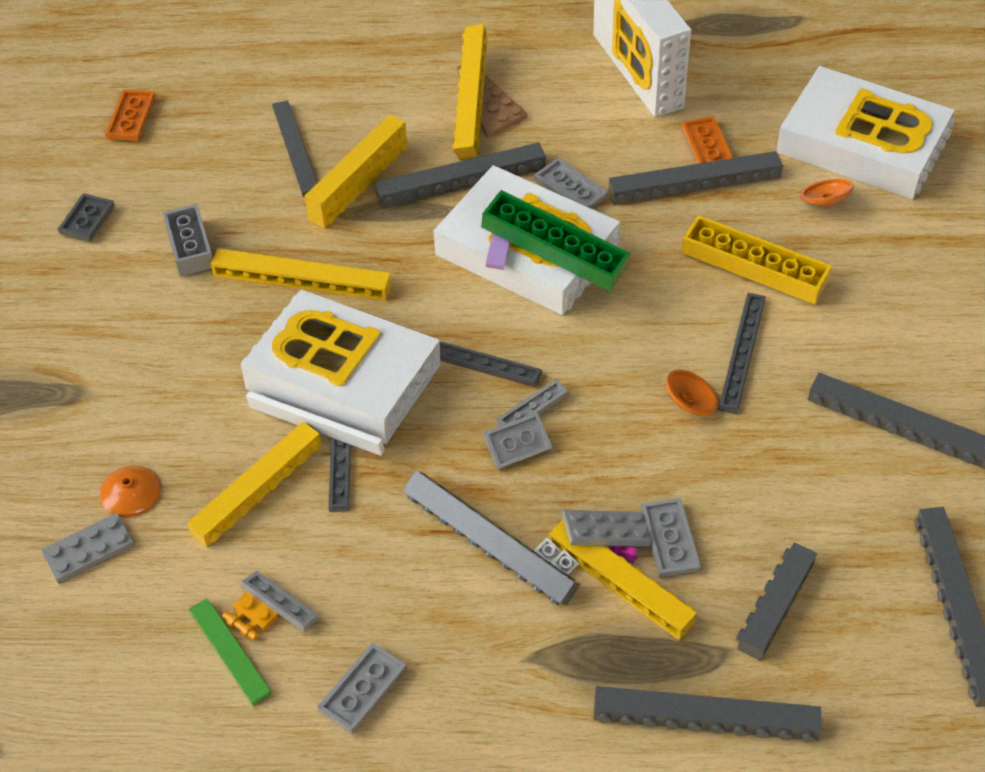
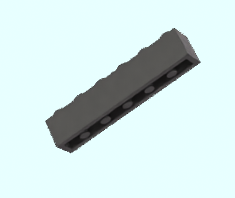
M795 542L790 549L786 548L782 556L784 561L782 564H777L773 572L775 577L773 580L769 579L764 588L766 593L764 596L760 595L756 601L755 607L757 609L754 613L750 612L747 617L746 624L748 625L745 629L741 628L736 640L739 641L737 650L759 661L762 660L815 563L816 552Z

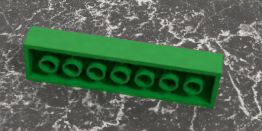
M500 190L482 213L481 228L608 291L612 290L628 266L629 252L503 190Z

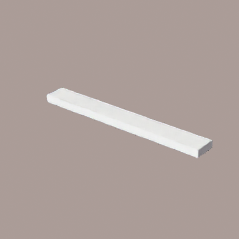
M249 391L246 395L249 407L295 425L305 422L320 434L380 456L385 451L381 438Z

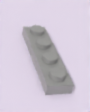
M555 379L496 419L497 424L502 426L536 412L540 415L567 397L568 390Z
M255 571L242 581L243 589L304 632L318 621L317 613L258 571Z

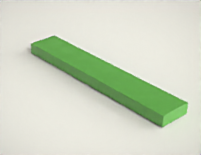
M208 598L189 608L191 615L252 706L272 695L270 689Z

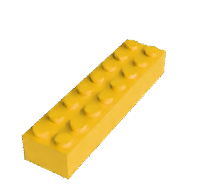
M389 114L304 196L308 221L325 229L407 149L405 121Z
M700 215L696 217L682 239L681 253L814 305L830 279L832 265Z

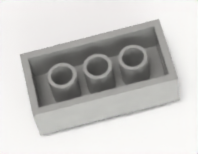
M195 204L163 212L180 276L211 269L213 257L198 205Z

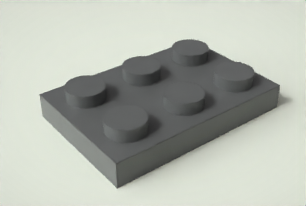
M83 193L59 226V234L90 242L114 208V201Z

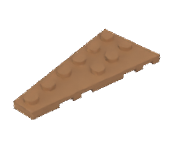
M461 65L457 67L458 75L459 69H461ZM485 75L481 127L484 129L485 136L488 139L526 119L527 112Z

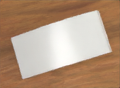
M548 537L534 550L568 575L579 564L565 549L561 551Z

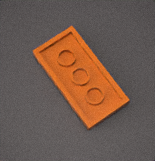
M123 89L105 133L106 139L139 141L156 97L155 91Z
M714 116L682 121L681 127L698 164L733 158Z

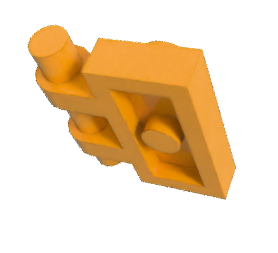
M247 591L232 605L236 613L231 614L229 611H225L222 615V618L227 621L229 626L232 628L236 627L246 638L250 637L252 640H256L259 636V633L255 631L257 628L265 632L278 618V613ZM243 618H245V619H247L250 623H249V624H245V623L242 622L241 620H242Z

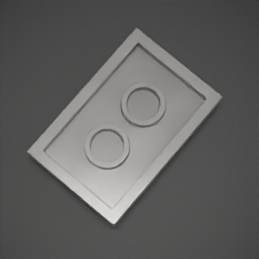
M538 412L488 430L482 434L497 470L547 452L553 448Z

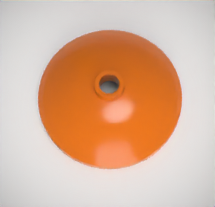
M842 178L822 180L805 187L800 192V196L808 204L832 207L848 197L853 191L854 185L852 181Z
M682 369L673 370L667 376L666 388L668 394L681 409L697 416H708L716 410L718 406L717 396L712 387L700 376Z
M136 465L122 467L111 473L103 482L100 489L102 505L109 513H117L119 517L138 516L148 511L158 500L161 489L160 482L156 474L146 467Z

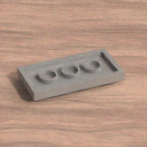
M559 157L534 174V180L548 190L591 209L608 196L607 191Z
M681 498L641 504V512L652 540L650 545L659 578L700 571V562Z
M564 510L562 514L570 545L650 547L652 540L642 512Z
M115 513L41 551L59 584L133 547L134 543L120 517Z
M372 642L317 706L318 711L353 734L405 672L407 665Z

